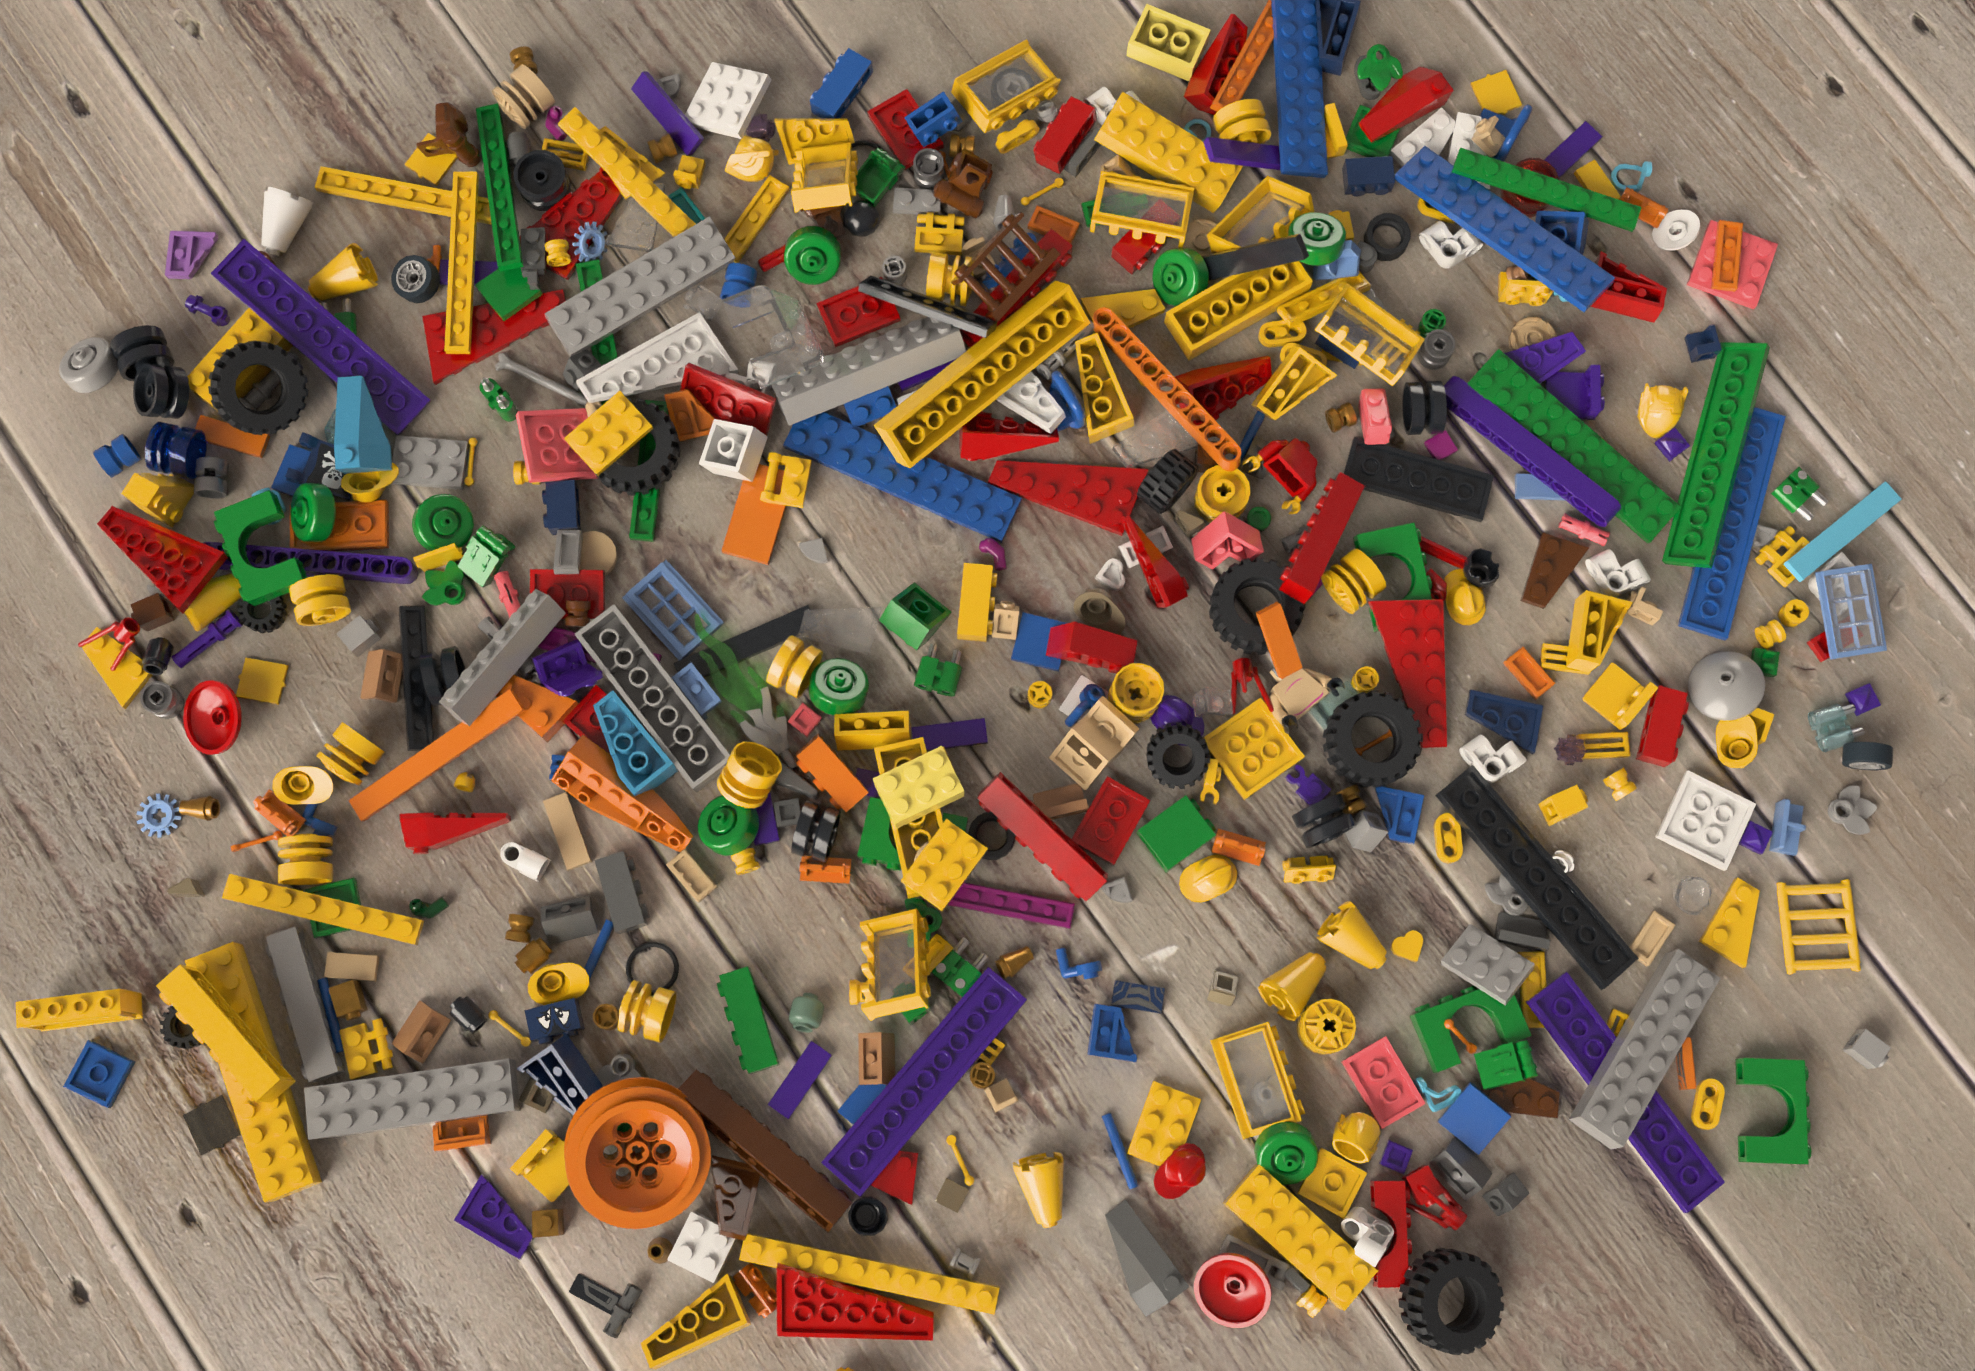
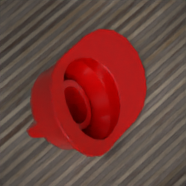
M1191 1143L1182 1144L1162 1163L1154 1176V1188L1160 1196L1165 1199L1181 1197L1191 1187L1197 1186L1203 1181L1206 1174L1204 1153L1200 1147Z

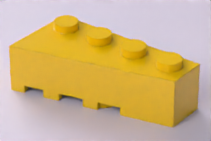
M1098 333L1075 341L1088 435L1091 444L1133 427L1134 418Z

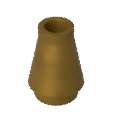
M212 796L182 800L179 805V811L181 815L210 821L218 817L220 803L218 799H214Z
M1025 946L1022 949L1000 955L999 959L995 961V965L1003 978H1012L1027 963L1033 960L1034 956L1029 947Z
M658 1237L649 1243L647 1253L651 1261L662 1264L668 1261L667 1259L673 1246L668 1239ZM655 1247H660V1256H656V1252H654Z

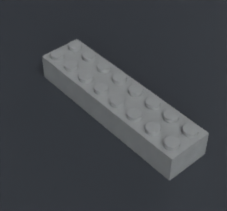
M709 216L546 312L545 317L571 357L591 348L593 345L726 268L728 264L734 263L735 256Z
M926 317L921 320H914L899 329H891L879 337L869 338L856 346L846 347L836 354L823 356L820 360L811 364H803L791 372L778 374L775 378L770 379L769 382L775 398H777V403L790 426L955 360L965 353L966 349L959 328Z
M614 604L575 633V636L693 790L696 792L700 791L722 773L730 753Z
M1680 949L1666 953L1568 1120L1611 1150L1624 1147L1719 982L1720 977Z
M509 1058L304 1088L308 1140H321L520 1111L516 1063L514 1059Z

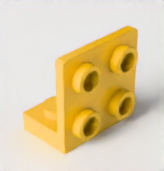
M1500 272L1498 275V302H1505L1508 305L1529 303L1531 306H1541L1546 304L1554 292L1540 281L1508 280L1506 272Z
M1611 663L1582 697V700L1621 730L1629 725L1658 687L1652 682L1643 687L1615 663Z
M545 1129L510 1169L517 1176L522 1175L550 1202H555L569 1186L564 1159L565 1142L553 1130Z

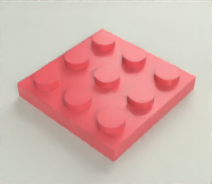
M1710 220L1687 285L1755 309L1778 244L1743 232L1738 289L1735 292L1711 289L1718 222Z
M585 408L517 412L516 419L529 483L599 479L564 439L588 418Z

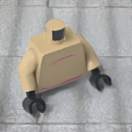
M1275 667L1269 672L1278 682L1270 691L1269 699L1274 708L1272 714L1283 725L1286 734L1290 733L1288 726L1294 725L1298 728L1297 720L1325 699L1329 694L1328 690L1337 697L1339 693L1335 688L1343 687L1345 689V685L1340 678H1331L1308 668L1300 669L1283 679L1278 677Z

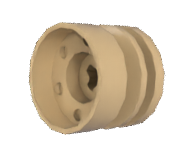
M521 64L510 74L514 86L503 80L501 82L503 90L496 86L492 93L503 112L520 127L526 129L530 126L528 119L531 121L537 120L533 108L541 113H545L555 104V100L536 74L527 66Z

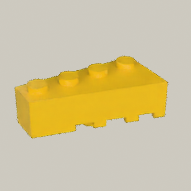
M729 1274L723 1276L719 1282L707 1289L699 1298L682 1309L673 1319L666 1322L640 1343L651 1369L656 1370L752 1325L733 1277Z

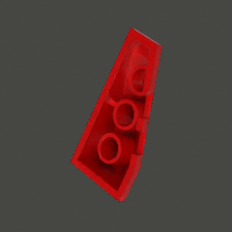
M1235 14L1229 16L1197 66L1183 96L1197 110L1215 115L1217 112L1210 107L1247 39L1248 27Z
M1263 356L1195 369L1175 376V378L1216 421L1220 418V413L1227 408L1232 409L1237 405L1236 402L1246 394L1251 395L1269 381L1272 377L1271 358ZM1179 403L1180 408L1188 406L1185 403ZM1194 420L1192 423L1195 425H1201L1204 422L1201 420Z
M1129 515L1121 517L1157 608H1167L1188 597L1187 590H1189V586L1184 576L1180 577L1177 570Z
M434 813L400 814L399 818L405 847L413 851V854H429V850H437L511 822V816L507 813H472L471 818H466V814L449 813L446 815V818H441L440 815H434Z

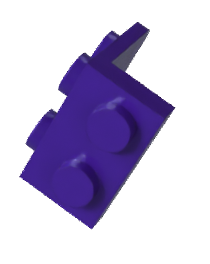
M1590 365L1585 373L1556 372L1545 380L1546 390L1580 420H1594L1603 411L1605 399L1604 396H1601V388L1604 385V374L1601 373L1600 365Z
M577 639L532 658L541 685L559 696H570L575 693V690L595 685L597 680L603 678L602 671L587 663L581 642Z

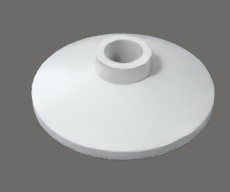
M1689 210L1669 212L1662 219L1659 227L1653 228V240L1659 248L1672 251L1684 248L1698 236L1701 227L1700 220L1695 213Z

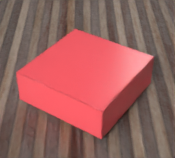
M802 703L787 722L805 737H808L820 723L822 717Z

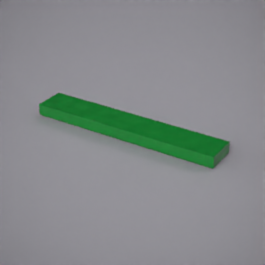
M645 400L646 404L654 403L659 407L660 411L664 410L669 416L666 401ZM650 432L640 440L638 466L648 461L655 451V439ZM653 487L645 495H642L641 492H636L633 500L630 540L654 542L660 488L656 490Z

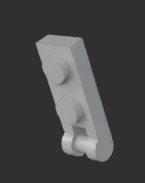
M1229 1234L1226 1235L1218 1253H1236L1250 1258L1264 1270L1271 1286L1281 1291L1285 1285L1283 1283L1285 1273L1290 1267L1293 1268L1289 1264ZM1272 1265L1278 1268L1274 1277L1268 1275Z

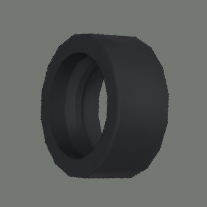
M1383 213L1375 216L1369 222L1364 234V242L1375 248L1377 259L1381 261H1392L1399 258L1405 252L1411 239L1408 223L1401 216L1393 213ZM1380 226L1393 227L1399 232L1401 241L1393 249L1383 248L1375 242L1374 231Z
M992 812L978 815L972 821L968 834L977 840L979 828L986 822H997V817ZM1005 829L1007 838L1004 845L997 850H987L982 858L998 860L1006 856L1013 848L1015 834L1010 829Z

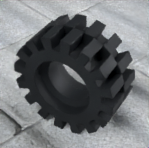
M281 596L266 601L271 605L270 614L265 618H256L254 615L255 606L247 601L239 600L238 604L241 608H237V611L241 614L239 616L240 620L250 629L259 633H265V631L270 633L273 632L272 628H280L279 622L284 623L285 619L282 617L283 615L287 616V611L284 609L287 608V605L283 602L284 599Z
M174 1006L167 1008L169 1012H164L162 1015L165 1017L164 1021L160 1020V1025H163V1029H160V1032L165 1035L163 1039L170 1042L169 1045L177 1048L191 1049L193 1046H200V1042L193 1036L192 1032L188 1035L179 1033L177 1029L179 1019L175 1014L178 1011Z

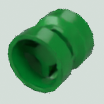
M1430 309L1425 312L1418 325V332H1420L1423 338H1426L1433 330L1444 328L1446 324L1444 313L1437 309Z

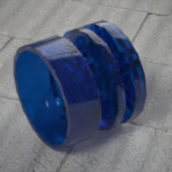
M157 422L153 425L146 440L145 462L147 468L150 471L170 474L172 472L174 476L187 479L196 478L198 476L195 474L196 459L206 457L207 441L205 433L199 429L179 428L175 424Z

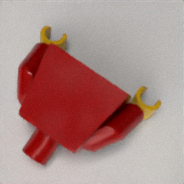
M1297 438L1289 442L1286 439L1273 440L1259 450L1256 457L1251 456L1242 463V465L1249 461L1253 463V469L1248 471V473H1251L1260 467L1262 460L1264 461L1262 465L1292 497H1295L1293 500H1286L1282 504V509H1287L1292 505V510L1289 514H1296L1300 511V502H1304L1317 485L1315 471L1318 464L1317 459L1309 452L1310 445L1305 441H1299Z

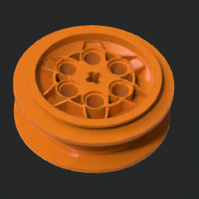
M644 1077L626 1078L601 1087L579 1106L569 1123L565 1136V1169L574 1196L592 1216L602 1222L620 1228H649L675 1218L696 1199L708 1176L711 1147L700 1113L684 1098L687 1096L682 1091L657 1079ZM654 1122L657 1124L655 1130L648 1132L643 1129L646 1123ZM621 1123L631 1125L630 1129L626 1132L618 1131L617 1127ZM660 1144H667L669 1146L668 1151L665 1153H658L656 1148ZM609 1145L616 1146L617 1150L613 1154L609 1155L603 1152L605 1147ZM637 1145L641 1151L636 1153L635 1150H632V1147ZM648 1166L656 1169L652 1175H644L642 1171ZM621 1167L630 1169L629 1173L625 1176L617 1175L616 1171Z

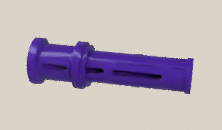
M231 609L226 610V614L223 617L209 624L208 630L175 655H172V660L179 668H184L186 664L203 653L218 640L224 641L227 639L226 636L234 629L243 627V623Z

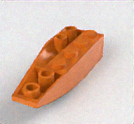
M584 735L568 751L551 779L553 783L591 810L678 852L683 851L693 838V835L680 818L653 789L634 796L619 778L611 754Z

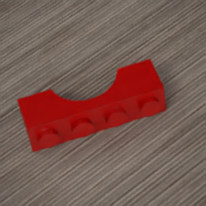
M1370 1181L1371 1207L1382 1212L1394 1230L1389 1248L1375 1267L1378 1272L1373 1277L1374 1287L1400 1288V1285L1405 1283L1406 1278L1404 1274L1407 1269L1412 1270V1266H1408V1255L1412 1254L1411 1239H1407V1228L1411 1227V1216L1409 1212H1406V1202L1410 1201L1409 1186H1405V1181Z

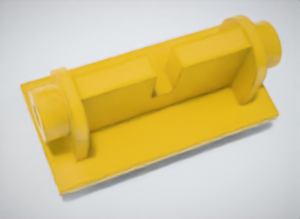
M1328 855L1309 857L1310 865H1306L1305 857L1287 858V860L1282 861L1283 871H1285L1284 883L1292 882L1299 884L1304 881L1325 882L1332 880L1336 868L1333 857L1328 858Z

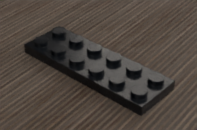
M1354 437L1344 470L1345 475L1365 486L1363 490L1477 522H1482L1494 478V475L1387 445H1367L1364 443V439Z

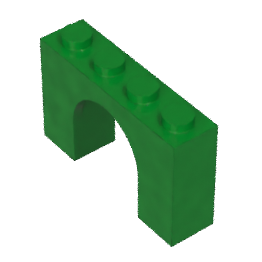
M268 490L214 512L216 520H214L215 528L219 534H222L225 541L222 543V547L226 555L230 556L233 565L230 568L234 577L239 579L241 585L239 593L244 601L254 606L289 593L291 585L308 578L303 563L295 557L268 568H255L248 560L246 546L251 534L264 525L285 518L276 494Z
M1415 523L1361 533L1353 537L1355 549L1364 552L1370 559L1380 556H1392L1398 558L1407 566L1411 576V585L1408 593L1401 600H1435L1431 598L1432 581L1429 575L1426 576L1424 566L1427 565L1425 553L1420 550L1421 533L1419 528L1415 527ZM1369 608L1373 630L1377 632L1376 620L1373 611Z
M872 797L869 800L857 854L858 859H862V863L866 865L876 866L877 863L887 865V869L901 871L898 852L890 841L891 821L882 800ZM943 812V823L948 819L966 832L968 817Z
M1471 986L1461 990L1462 996L1455 999L1451 994L1438 999L1439 1005L1430 1008L1428 1003L1415 1008L1416 1014L1411 1015L1410 1019L1432 1072L1437 1073L1461 1064L1450 1036V1029L1445 1028L1444 1022L1447 1019H1452L1456 1011L1463 1006H1474L1485 1011L1491 1018L1502 1045L1510 1042L1514 1043L1532 1036L1515 995L1505 1006L1482 990H1477L1475 986Z
M1735 1059L1736 1085L1770 1087L1783 1097L1788 1111L1787 1121L1777 1134L1770 1137L1738 1136V1162L1809 1164L1812 1154L1811 1146L1808 1144V1133L1810 1132L1811 1124L1809 1118H1807V1107L1809 1106L1810 1098L1808 1092H1806V1081H1808L1809 1071L1807 1066H1805V1060Z

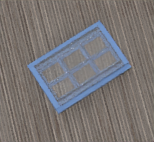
M667 560L660 563L622 597L678 660L686 658L724 624L720 617Z
M1872 564L1815 572L1830 659L1887 651Z

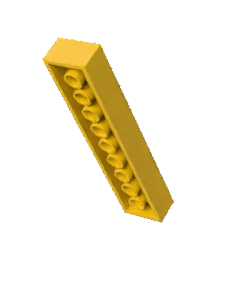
M1059 281L1051 283L997 326L996 330L988 337H983L874 424L897 463L908 468L913 467L1090 324L1070 285Z
M231 942L185 960L186 966L197 968L283 1066L243 944ZM222 1062L218 1063L263 1201L274 1202L322 1183L291 1087L272 1103L256 1102L255 1100L252 1102L243 1094L242 1090L244 1087L240 1082H234L226 1074L227 1067Z

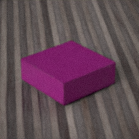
M1446 430L1442 434H1437L1424 442L1432 458L1442 461L1458 451Z

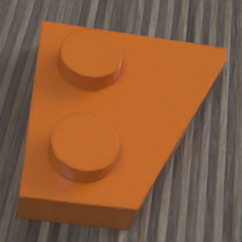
M689 389L664 395L670 419L675 426L679 441L709 435L714 417Z

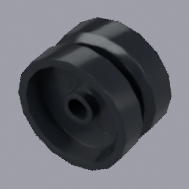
M534 150L526 153L518 160L514 168V181L523 201L530 208L538 211H548L571 192V182L562 160L554 153L547 150Z
M144 325L133 327L119 333L111 340V350L116 360H118V369L125 380L134 381L139 367L143 364H156L162 367L173 366L174 364L171 351L167 347L164 332L157 326Z
M141 365L136 373L133 385V398L137 412L141 416L147 417L161 416L162 418L171 419L182 417L187 409L190 390L185 370L182 367Z
M1427 381L1424 388L1420 382L1405 383L1402 395V416L1407 435H1421L1424 428L1428 434H1442L1444 432L1447 403L1442 381Z
M456 646L444 648L441 651L440 657L434 651L420 655L423 683L428 698L434 707L441 705L439 701L445 692L453 686L461 676V673L466 669L461 653Z
M1342 794L1319 801L1292 816L1297 828L1304 829L1312 825L1314 826L1304 832L1301 837L1306 848L1330 842L1357 826L1352 814L1345 813L1335 817L1336 814L1343 811L1347 806Z
M806 801L797 822L791 853L805 857L813 843V859L826 863L837 838L841 810L827 807L820 818V805Z

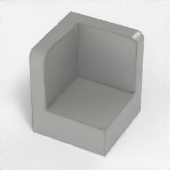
M1360 810L1354 817L1357 826L1345 832V835L1353 848L1372 852L1386 836L1388 830L1378 814Z

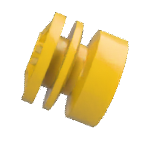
M931 252L926 296L943 301L945 293L950 294V304L955 305L956 297L960 295V306L967 307L972 289L964 281L957 285L951 283L956 277L954 272L960 267V256L956 255L952 266L948 265V254ZM966 257L964 264L967 265L972 260V257Z
M1352 549L1341 558V566L1333 564L1330 570L1324 571L1321 577L1322 583L1332 599L1349 614L1357 612L1359 606L1363 607L1367 603L1366 597L1373 599L1386 588V581L1378 567L1359 549Z
M1143 663L1129 664L1116 674L1108 692V701L1133 723L1144 722L1155 713L1164 694V682L1160 674L1151 666ZM1134 693L1138 696L1135 700L1130 698Z
M341 722L332 734L340 744L335 747L325 743L324 747L333 753L328 757L319 751L316 757L322 761L328 770L344 781L360 786L363 781L354 775L358 770L368 776L369 772L362 766V763L366 761L376 765L385 751Z
M745 741L738 743L733 748L727 764L717 779V787L728 801L744 808L760 807L767 799L771 787L782 771V764L777 755L761 744Z
M295 834L279 838L278 847L285 848V850L279 851L278 857L290 859V862L278 866V883L285 885H317L332 882L333 864L322 862L321 859L333 855L332 850L325 849L333 845V838L317 834Z
M633 980L621 1002L618 1031L627 1033L630 1028V1034L635 1036L641 1027L644 1026L643 1036L645 1039L662 1043L672 1021L677 992L659 987L652 997L651 984L645 983L642 987L640 981Z
M1322 999L1307 1006L1302 1011L1297 1022V1034L1303 1046L1311 1052L1320 1055L1332 1054L1346 1048L1353 1040L1356 1031L1355 1017L1350 1008L1341 1001L1334 999ZM1323 1021H1331L1333 1023L1331 1026L1332 1031H1324L1325 1023Z

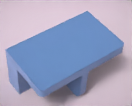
M1352 240L1345 241L1343 253L1336 261L1327 265L1314 266L1313 279L1318 281L1358 276L1361 249Z
M692 663L672 676L674 682L704 721L708 718L706 714L722 703Z
M1783 799L1775 803L1773 833L1771 835L1769 851L1792 856L1797 855L1800 832L1806 830V825L1801 824L1803 806L1790 804L1789 799Z

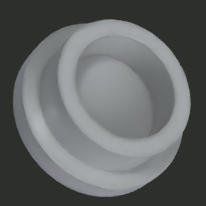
M1052 101L1041 104L1037 108L1038 120L1046 123L1055 120L1059 113V107Z

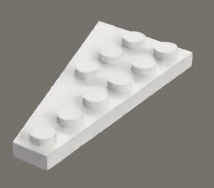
M699 312L576 380V384L587 401L594 403L609 400L619 391L624 396L681 385L685 366L688 363L721 376H725L727 373L736 374L738 369Z

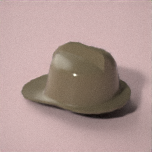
M1088 588L1085 593L1075 599L1073 605L1074 612L1086 625L1118 635L1123 632L1126 624L1125 616L1114 604L1112 597L1107 591L1099 588Z

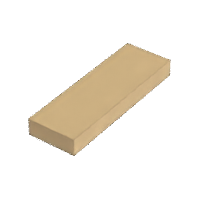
M565 792L543 800L566 869L570 871L591 863L592 860L568 793Z

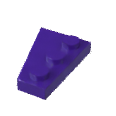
M1570 332L1504 354L1541 384L1585 353L1586 350L1574 333Z
M481 1174L454 1221L520 1260L534 1239L532 1232L484 1174Z

